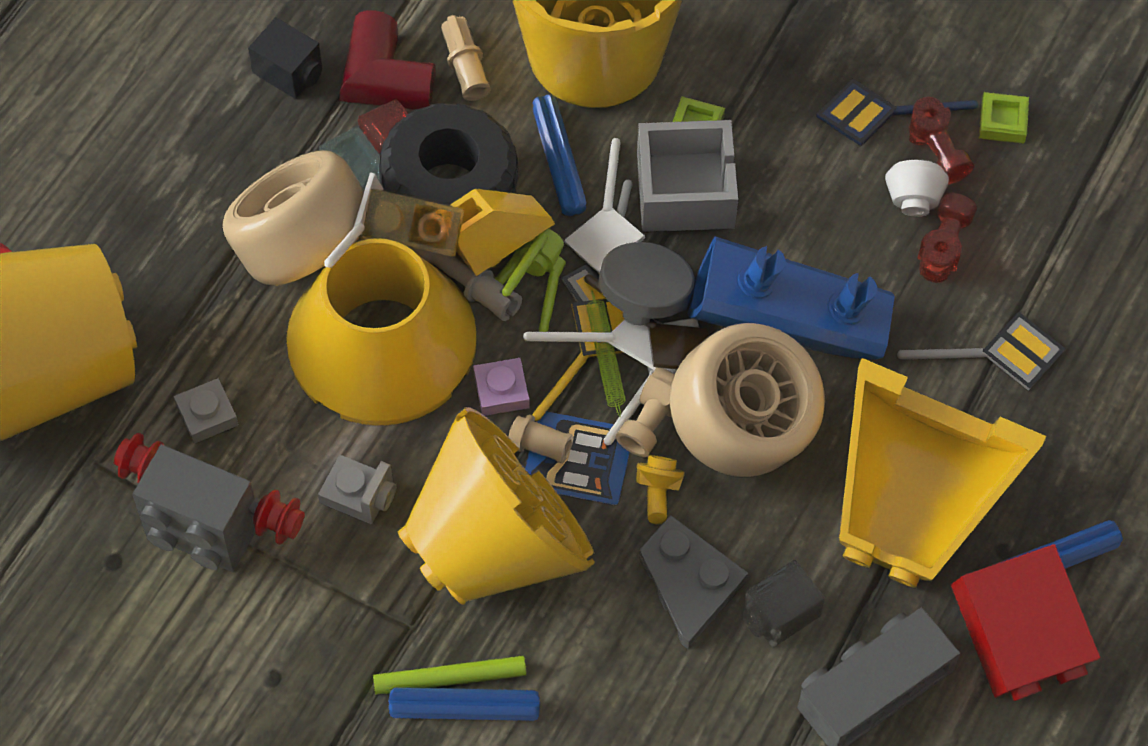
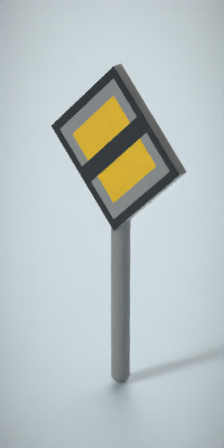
M1018 312L985 348L900 350L897 353V357L901 360L987 357L1029 391L1060 357L1065 348Z

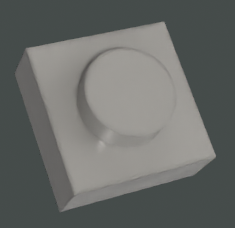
M219 378L174 396L178 411L194 444L238 426L237 416Z

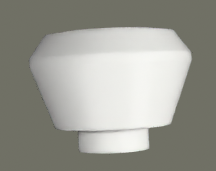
M906 160L893 165L886 173L885 181L893 204L901 208L903 214L908 216H925L929 214V210L939 205L949 183V177L944 169L936 163L924 160Z

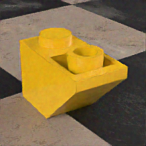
M473 189L435 214L457 253L476 276L488 268L496 266L503 258L527 242L533 241L536 236L555 224L551 216L531 195Z

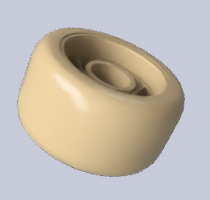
M327 150L306 153L274 168L244 190L226 211L223 219V232L228 243L255 280L266 285H283L294 282L325 266L324 262L354 228L365 190L347 162L337 153Z
M755 323L728 326L715 332L694 348L678 367L670 392L672 420L685 447L694 457L709 468L736 477H753L771 472L800 454L816 436L823 419L825 406L823 382L818 368L809 353L795 339L781 330Z

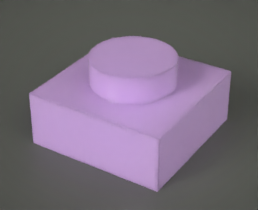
M520 358L473 366L480 408L484 416L529 408V396Z

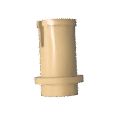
M530 414L526 418L517 416L508 436L519 447L518 452L527 449L557 460V462L562 464L568 457L573 443L572 434H566L535 422V417Z

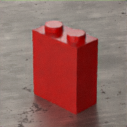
M1055 544L966 574L951 584L995 698L1011 693L1013 701L1026 698L1042 691L1039 682L1055 676L1060 685L1088 675L1085 666L1100 659Z

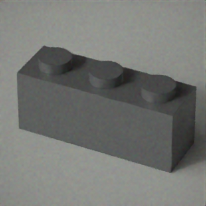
M922 607L908 617L905 613L896 615L882 627V634L870 643H867L865 640L855 643L842 655V662L829 671L825 667L820 668L804 680L801 685L803 689L801 690L797 708L827 746H849L954 671L960 652Z

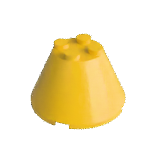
M466 407L456 416L406 525L398 531L405 545L415 554L419 553L425 561V564L420 567L424 577L439 591L446 586L451 595L460 604L464 605L470 600L582 572L590 568L595 561L593 559L587 560V558L594 553L593 548L580 524L556 490L539 470L530 475L514 455L519 450V447L492 421L469 407Z

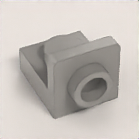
M339 454L318 493L319 503L373 524L379 510L386 511L396 493L397 485L393 483L391 465L381 461L378 468L374 469Z

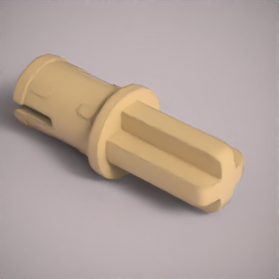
M449 16L447 21L441 26L450 53L447 58L448 64L456 71L464 99L468 101L482 99L491 91L481 64V59L483 58L482 50L475 46L467 20L463 16Z

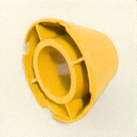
M366 239L353 243L333 267H325L298 300L292 312L287 331V350L290 365L296 380L309 398L316 404L320 402L327 408L339 413L340 418L374 426L394 425L412 421L429 414L452 397L451 392L459 385L464 376L469 374L477 346L473 312L459 287L412 249L388 239ZM376 300L400 302L414 310L412 314L399 323L382 328L361 327L344 319L356 307Z

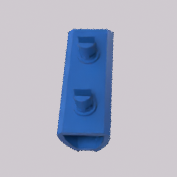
M714 236L694 282L690 307L687 313L690 318L722 327L742 323L762 324L781 330L806 349L850 358L877 360L884 357L888 346L895 296L893 292L877 288L872 277H868L867 280L861 283L858 282L859 273L853 274L848 279L785 259L780 250H777L772 255L766 253L767 246L757 250Z

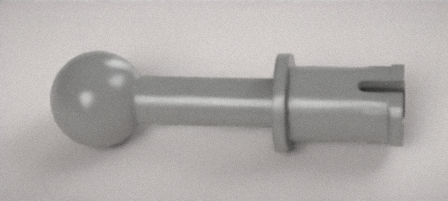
M416 231L411 235L407 247L465 287L464 297L469 302L478 301L502 321H507L510 315L514 316L519 310L522 297L514 291L508 297L503 296L502 289L504 285L493 278L491 270L487 269L476 276L469 266L444 250L443 240L433 232Z

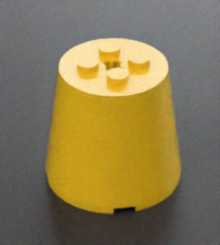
M513 0L530 65L538 81L557 98L574 105L592 108L615 106L629 101L642 93L652 83L661 66L682 0Z
M96 244L0 253V442L134 383L135 364L133 349L137 348L135 333L131 322L126 320L121 303V301H124V295L117 273H111L101 249Z

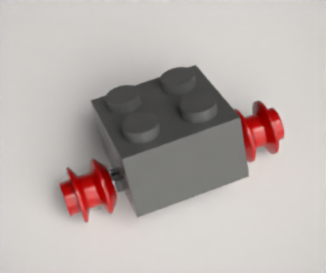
M142 433L134 434L131 439L125 438L115 453L114 465L118 466L119 478L126 479L131 473L138 475V485L132 495L147 539L160 549L173 551L176 548L191 555V558L196 563L205 568L216 570L219 566L234 572L254 534L262 536L268 529L274 531L275 542L281 545L287 538L294 539L302 527L305 512L300 510L299 498H293L288 504L280 502V491L277 489L266 494L262 499L254 498L251 481L164 446L161 441H156L150 447L144 445V435Z

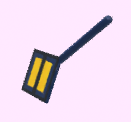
M852 78L816 114V117L862 146L892 115L971 110L978 108L979 104L976 100L894 106Z

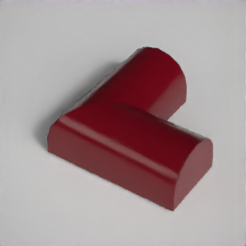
M366 10L360 12L355 16L340 90V101L407 109L428 107L431 105L436 66L432 63L395 60L394 55L399 34L396 20L392 16L380 11Z

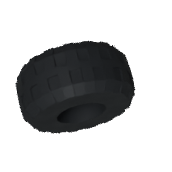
M439 103L410 112L391 128L380 152L379 180L387 194L385 204L393 213L394 218L403 226L405 225L414 232L430 231L439 235L442 240H450L435 214L473 189L515 193L518 182V158L510 134L493 116L469 105ZM453 164L467 169L469 173L463 177L445 179L438 178L428 171L438 165Z

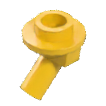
M648 455L647 463H637L636 482L648 486V521L653 524H661L667 520V489L679 490L685 472L676 469L677 460Z

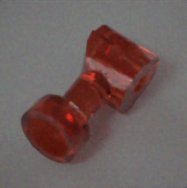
M933 97L921 98L916 101L913 107L909 125V141L915 145L928 144L939 159L936 164L940 165L948 175V184L956 183L972 172L974 163L965 150H955L947 130L951 116L949 107L945 108L938 99Z
M947 193L943 195L940 201L937 215L942 222L937 230H932L924 236L917 258L920 260V274L929 282H943L949 278L952 271L956 272L962 250V245L958 238L960 229L970 226L977 211L976 204L970 198L958 193Z

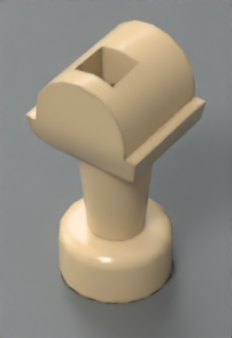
M657 367L647 379L639 399L640 403L644 404V407L637 420L625 421L615 436L618 443L624 449L639 457H648L657 442L653 431L665 416L672 417L670 392L675 374L665 368Z

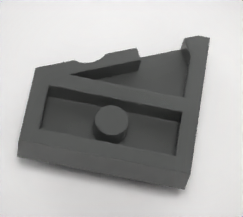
M671 515L643 545L639 552V559L648 577L654 581L657 587V595L665 611L668 610L678 630V638L687 649L747 582L748 572Z

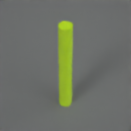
M524 656L375 674L373 675L375 695L390 693L393 688H434L526 676Z

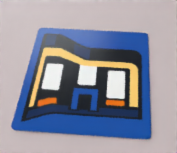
M546 412L537 422L563 433L572 434L573 443L568 457L563 464L552 458L529 451L525 467L528 473L532 475L539 470L558 494L617 505L630 452L624 449L616 439L611 445L604 443L605 436L614 424Z

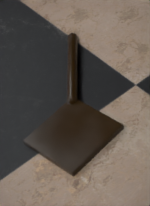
M587 274L584 277V281L603 295L602 291L598 288V279ZM653 319L645 325L648 327L653 367L678 369L685 357L708 338L707 328L656 323Z

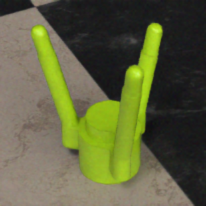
M550 229L545 230L536 236L533 241L527 242L518 248L513 257L495 278L501 284L507 281L502 289V295L508 297L526 272L534 276H543L545 272L550 273L541 313L539 332H548L559 277L566 264V261L559 256L564 247V242L557 233Z

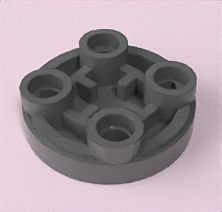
M632 242L612 249L605 256L601 265L598 288L612 305L623 311V317L627 322L641 326L648 324L651 318H664L687 310L695 279L690 265L675 251L654 243Z

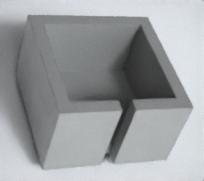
M731 120L638 123L637 163L642 232L735 228L738 191Z

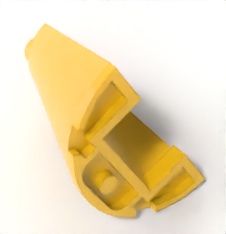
M862 358L857 373L839 542L846 547L843 557L848 561L866 568H870L872 562L891 570L888 575L889 578L903 585L916 588L919 579L933 580L1042 447L1046 436L1002 417H999L994 424L976 418L904 387L908 377Z

